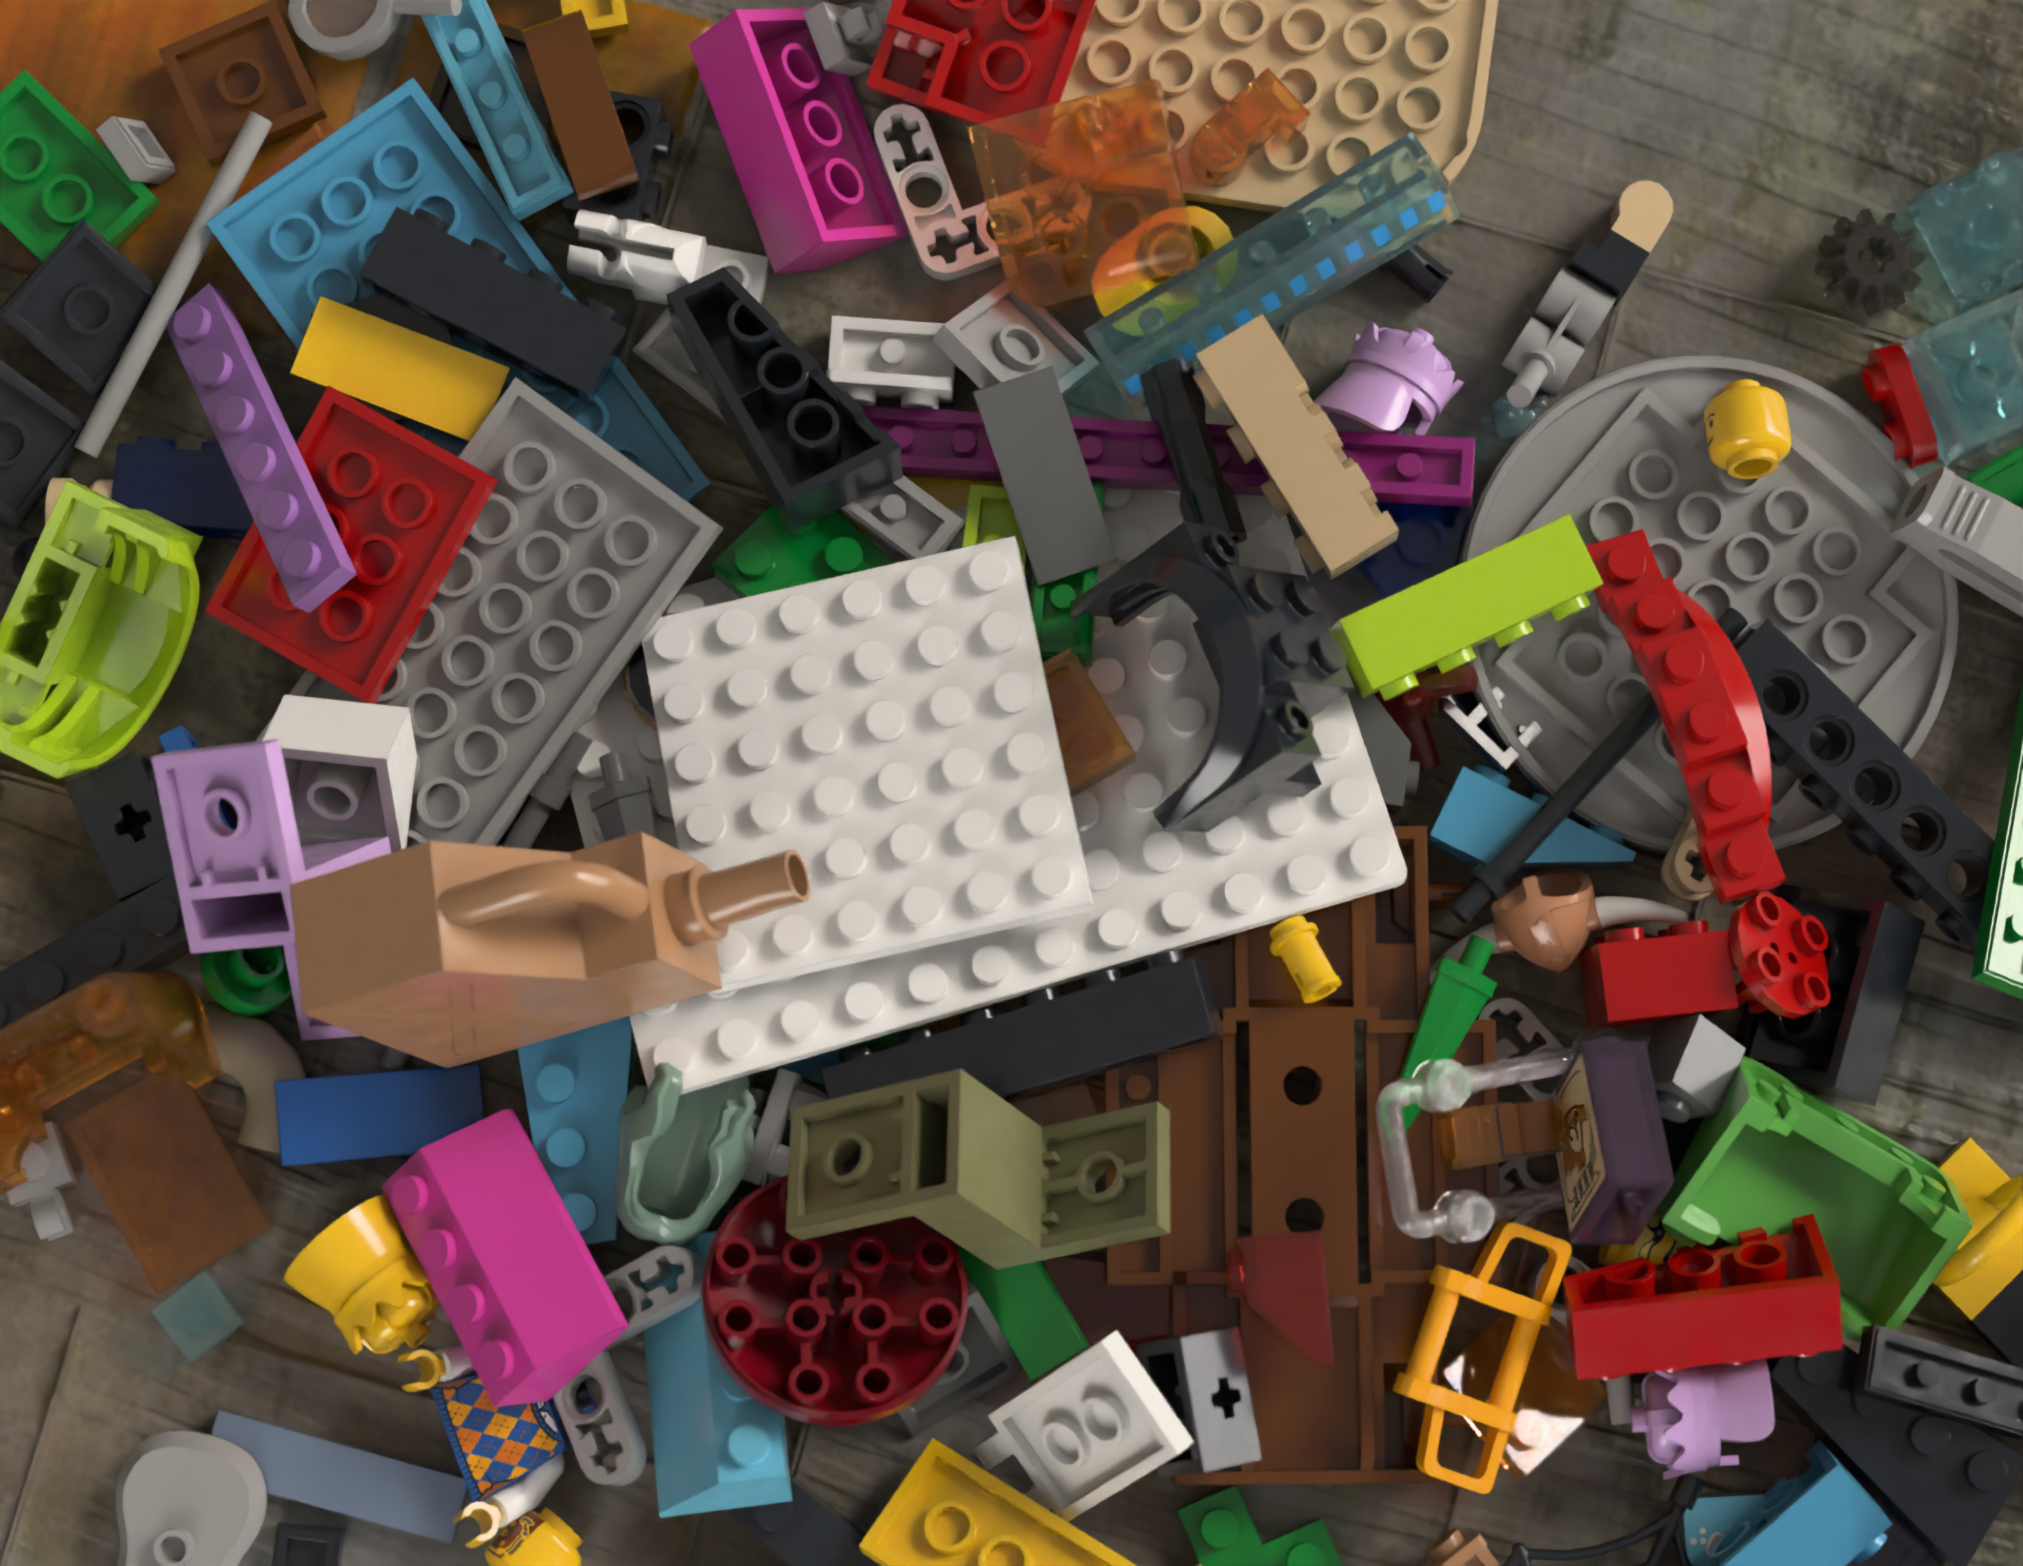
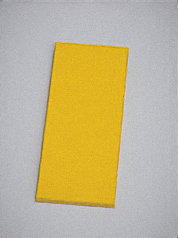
M320 296L290 373L326 388L329 385L355 399L470 441L499 401L511 369Z

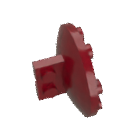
M842 1168L843 1175H846L853 1171L851 1169ZM788 1175L779 1177L752 1192L733 1209L717 1231L706 1258L701 1283V1308L706 1333L716 1356L731 1378L745 1392L771 1410L799 1421L827 1426L858 1425L876 1421L908 1407L923 1396L942 1376L951 1362L960 1342L966 1321L968 1307L967 1282L962 1260L955 1243L915 1216L799 1240L786 1232Z

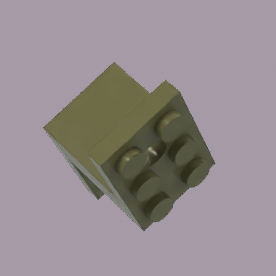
M962 1069L792 1108L786 1232L799 1240L915 1216L996 1270L1170 1234V1110L1158 1101L1041 1127ZM861 1148V1159L857 1167L852 1172L843 1175V1163L852 1156L855 1149ZM1116 1166V1177L1112 1185L1106 1191L1095 1193L1096 1180L1102 1176L1106 1168Z

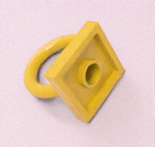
M1964 1138L1936 1167L1943 1171L1957 1186L1974 1226L1931 1283V1286L1965 1321H1972L2023 1270V1172L2010 1178L1971 1138Z

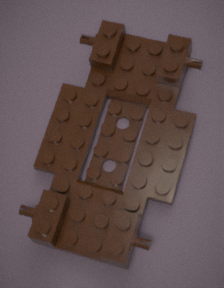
M1393 826L1407 867V877L1402 885L1301 914L1305 917L1307 923H1315L1319 932L1315 938L1342 983L1336 987V991L1316 1002L1304 1003L1301 992L1282 957L1273 955L1269 947L1273 942L1269 932L1284 920L1181 949L1184 958L1195 957L1204 961L1225 1037L1104 1073L1105 1113L1158 1101L1170 1110V1234L1106 1247V1285H1172V1337L1238 1327L1257 1426L1262 1460L1205 1473L1171 1476V1481L1175 1485L1440 1483V1479L1421 1472L1416 1465L1426 1403L1392 1390L1398 1373L1405 1374L1435 1287V1285L1429 1283L1435 1264L1470 1276L1491 1233L1500 1222L1498 1127L1495 1106H1498L1496 1020H1475L1406 1134L1396 1150H1394L1390 1104L1430 990L1429 909H1448V905L1456 897H1442V895H1459L1467 886L1466 882L1428 884L1427 826ZM1362 1021L1367 1284H1358L1354 1022ZM1236 1022H1248L1252 1284H1240L1238 1263ZM1293 1068H1309L1319 1077L1321 1084L1320 1094L1311 1104H1295L1285 1095L1283 1089L1284 1078ZM1116 1166L1105 1169V1191L1112 1185L1116 1177ZM1296 1199H1311L1322 1210V1226L1312 1236H1296L1286 1225V1210ZM1501 1258L1488 1283H1501ZM1436 1365L1430 1383L1438 1386V1370ZM1444 1411L1442 1427H1478V1421L1464 1416H1453V1412ZM1438 1444V1450H1437V1461H1438V1463H1439V1444Z

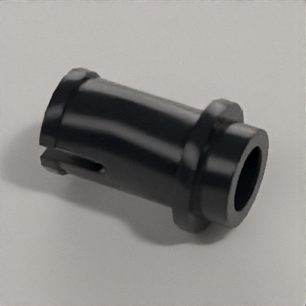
M1394 226L1389 232L1392 239L1377 247L1371 256L1380 262L1377 267L1379 271L1382 272L1386 267L1422 296L1426 303H1429L1454 271L1450 268L1447 269L1409 237L1413 234L1411 230L1408 229L1403 233Z

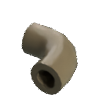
M207 1002L202 1007L193 1029L189 1050L190 1063L224 1072L234 1077L243 1087L246 1096V1107L237 1143L280 1154L274 1082L307 1079L299 1054L274 1025L255 1016H243L229 1011L220 1004Z

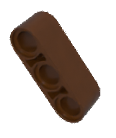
M582 10L521 29L579 201L640 181Z

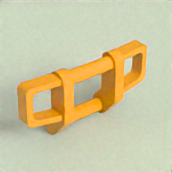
M1501 1221L1491 1233L1470 1276L1435 1264L1429 1282L1435 1285L1411 1358L1405 1374L1398 1373L1392 1390L1426 1403L1416 1457V1465L1421 1472L1481 1494L1489 1493L1493 1488L1508 1434L1513 1432L1518 1414L1512 1411L1541 1325H1549L1554 1310L1552 1304L1571 1256L1572 1248L1567 1241L1518 1223ZM1515 1237L1541 1245L1548 1250V1260L1533 1299L1488 1283L1509 1241ZM1460 1296L1516 1315L1487 1403L1430 1383ZM1445 1410L1490 1426L1478 1468L1473 1475L1468 1476L1441 1467L1437 1461V1450Z

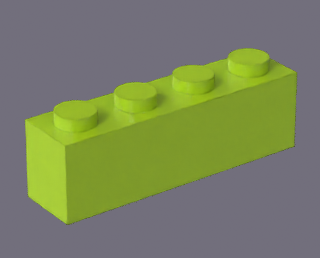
M1568 514L1341 618L1329 631L1345 653L1346 666L1361 698L1364 699L1380 691L1383 700L1387 701L1417 687L1419 683L1415 675L1437 665L1443 675L1475 660L1477 657L1472 648L1494 638L1498 647L1502 648L1533 633L1534 630L1530 624L1532 620L1551 612L1555 621L1558 622L1588 608L1591 604L1587 595L1601 586L1603 581L1571 515Z

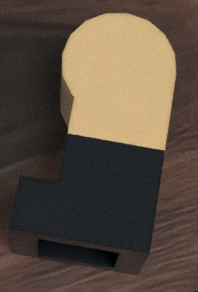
M1638 181L1629 185L1613 208L1611 214L1612 228L1600 248L1598 249L1584 240L1567 268L1617 297L1613 304L1616 307L1671 219L1673 201L1669 192L1663 186L1653 181Z

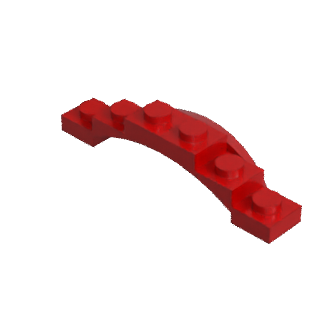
M1643 529L1587 545L1586 548L1603 581V584L1593 591L1602 613L1608 611L1629 646L1646 680L1669 736L1685 784L1699 837V842L1696 846L1719 904L1722 905L1780 886L1786 877L1767 833L1772 798V774L1768 739L1760 705L1741 658L1729 638L1708 612L1690 596L1677 589L1672 577L1663 579Z

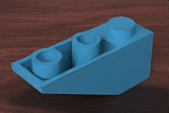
M1477 764L1473 771L1463 766L1455 774L1427 831V844L1474 868L1478 864L1486 866L1541 808L1549 797L1533 793L1530 800L1508 789L1511 781L1503 774L1483 765ZM1566 818L1518 870L1561 867L1572 869L1623 868L1633 861L1636 852L1622 846L1625 841L1622 838L1623 835L1608 826L1599 823L1598 826L1590 824L1586 828Z

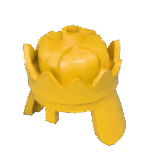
M385 1194L375 1196L361 1203L323 1230L293 1260L284 1276V1281L332 1314L335 1318V1325L342 1332L347 1344L355 1355L363 1349V1345L374 1354L392 1352L398 1349L404 1341L413 1349L424 1342L432 1333L428 1325L435 1319V1312L439 1307L440 1301Z

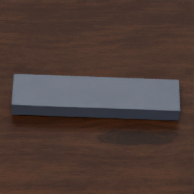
M218 1410L211 1435L241 1447L254 1458L262 1471L267 1493L449 1544L454 1543L460 1521L453 1524V1516L464 1508L468 1494V1488L463 1476L233 1412Z

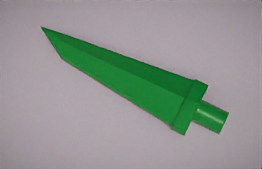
M1471 934L1458 962L1441 955L1434 968L1436 972L1390 1104L1394 1150H1396L1487 999L1492 997L1497 987V982L1482 975L1495 945L1479 936Z

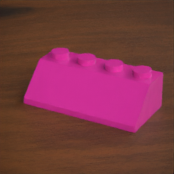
M810 8L734 10L689 43L701 81L704 84L719 124L721 135L728 148L774 274L820 270L900 241L909 235L849 75L824 70L803 12Z
M504 1109L420 1148L381 1186L494 1407L549 1401L630 1327L513 1109Z

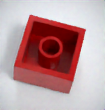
M1701 920L1671 924L1668 929L1658 930V937L1645 939L1643 927L1606 931L1604 936L1594 937L1595 946L1578 955L1588 1030L1657 1023L1658 1020L1701 1014L1703 1017H1713L1737 1009L1738 1001L1728 930L1709 932L1708 921Z

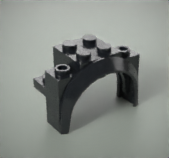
M1185 521L1114 574L1071 601L1070 610L1074 619L1079 618L1083 614L1108 617L1112 619L1114 626L1123 627L1161 599L1175 594L1197 616L1198 620L1192 623L1219 686L1217 721L1209 748L1196 771L1153 811V814L1164 830L1209 832L1264 794L1304 797L1322 785L1313 765V761L1322 754L1312 733L1314 727L1311 718L1354 689V686L1345 667V653L1340 644L1332 637L1320 610L1322 607L1321 598L1306 576L1240 566L1238 561L1240 555L1237 545L1224 528Z

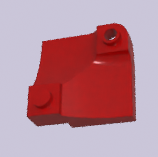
M893 0L885 21L887 25L866 86L868 90L926 111L929 110L1044 149L1097 0H1073L1071 2H1063L1061 0Z

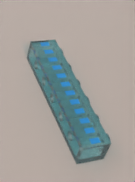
M1411 131L1083 331L1134 415L1147 407L1139 382V375L1150 370L1154 364L1175 358L1180 361L1192 360L1197 374L1202 370L1196 358L1197 353L1259 315L1263 314L1271 328L1275 330L1461 216L1439 168Z

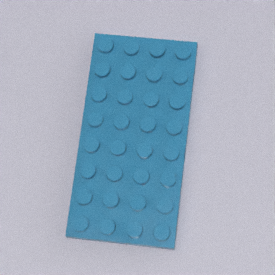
M414 78L408 80L205 222L298 351L310 324L311 314H314L320 296L341 304H347L377 294L365 288L360 271L396 206L412 215L416 208H421L438 216L450 225L448 234L469 245L473 238H478L495 246L506 254L505 264L524 274H527L530 268H535L550 275L564 286L561 291L562 294L577 301L520 222L512 215L509 207ZM452 333L457 348L511 369L500 398L516 377L690 503L711 488L709 480L618 356L590 406ZM413 420L399 424L459 457L469 441Z

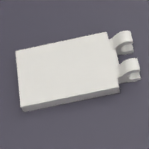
M1116 1330L990 1413L988 1417L997 1431L990 1438L973 1448L987 1471L1014 1454L1034 1483L1030 1490L1023 1495L1047 1510L1052 1509L1055 1515L1068 1522L1179 1455L1194 1441Z

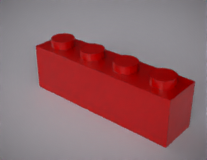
M1814 1214L1792 1218V1230L1767 1236V1232L1762 1226L1738 1232V1244L1712 1251L1706 1250L1701 1243H1697L1695 1247L1676 1248V1253L1665 1263L1653 1265L1651 1261L1640 1257L1562 1277L1568 1346L1577 1380L1590 1378L1613 1380L1625 1374L1651 1371L1676 1373L1695 1366L1721 1363L1744 1365L1756 1359L1790 1355L1806 1358L1825 1351L1842 1350L1839 1279Z

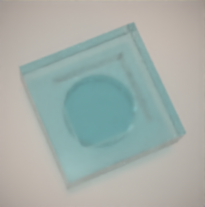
M209 1271L200 1273L151 1311L189 1363L197 1362L247 1323Z

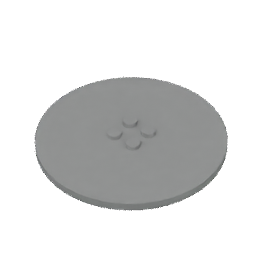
M1680 356L1656 359L1621 368L1597 378L1565 396L1534 421L1511 445L1494 468L1477 499L1466 528L1459 557V564L1568 514L1571 515L1585 546L1643 529L1663 579L1672 577L1676 588L1702 606L1715 621L1729 607L1736 609L1745 617L1748 625L1731 643L1750 625L1769 618L1911 759L1923 744L1938 716L1949 686L1956 655L1959 624L1956 578L1939 568L1904 541H1899L1889 535L1890 527L1909 490L1919 480L1915 471L1909 467L1905 458L1895 461L1893 456L1894 444L1865 415L1841 397L1796 374L1751 360L1722 356ZM1748 379L1757 381L1760 386L1777 391L1786 402L1791 434L1790 452L1778 463V468L1774 472L1760 478L1737 479L1731 477L1726 470L1718 468L1710 460L1703 420L1704 408L1713 397L1722 393L1725 385L1737 380ZM1594 592L1587 595L1591 604L1588 608L1558 622L1555 621L1551 612L1530 621L1534 632L1516 642L1499 648L1493 638L1472 648L1477 658L1464 665L1475 699L1478 704L1483 703L1488 713L1484 719L1505 750L1510 746L1516 750L1519 756L1515 759L1514 764L1534 786L1549 798L1650 692L1646 680L1624 637L1608 611L1602 613ZM1768 682L1763 691L1764 703L1771 712L1780 715L1785 707L1784 693L1777 685ZM1496 686L1506 693L1500 700L1502 711L1492 691ZM1662 718L1648 730L1570 815L1588 826L1591 824L1598 826L1600 823L1616 830L1623 835L1622 838H1624V843L1666 855L1682 824V817L1688 806L1689 798ZM1535 720L1543 730L1525 748L1518 739L1517 726L1528 727ZM1814 727L1809 736V745L1812 752L1818 758L1825 760L1830 753L1831 743L1823 730ZM1771 763L1772 798L1767 833L1774 850L1796 845L1842 823L1841 819L1830 809L1822 811L1803 796L1798 788L1801 780L1784 764L1776 766ZM1860 772L1855 781V791L1862 802L1869 804L1876 796L1875 783L1869 775Z

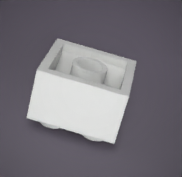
M284 694L262 741L280 739L300 844L308 845L388 836L391 853L405 849L407 846L417 761L410 709L408 707Z

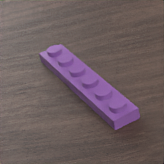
M208 283L173 313L166 329L293 606L310 613L357 573L226 293Z

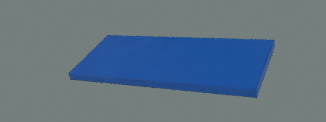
M479 1064L456 1066L449 1069L440 1067L274 1082L281 1167L414 1155L420 1148L484 1119Z

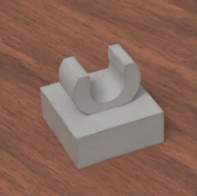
M821 2L803 12L824 70L855 76L872 67L873 62L866 45L881 39L885 31V25L878 10L867 14L863 6L850 9Z

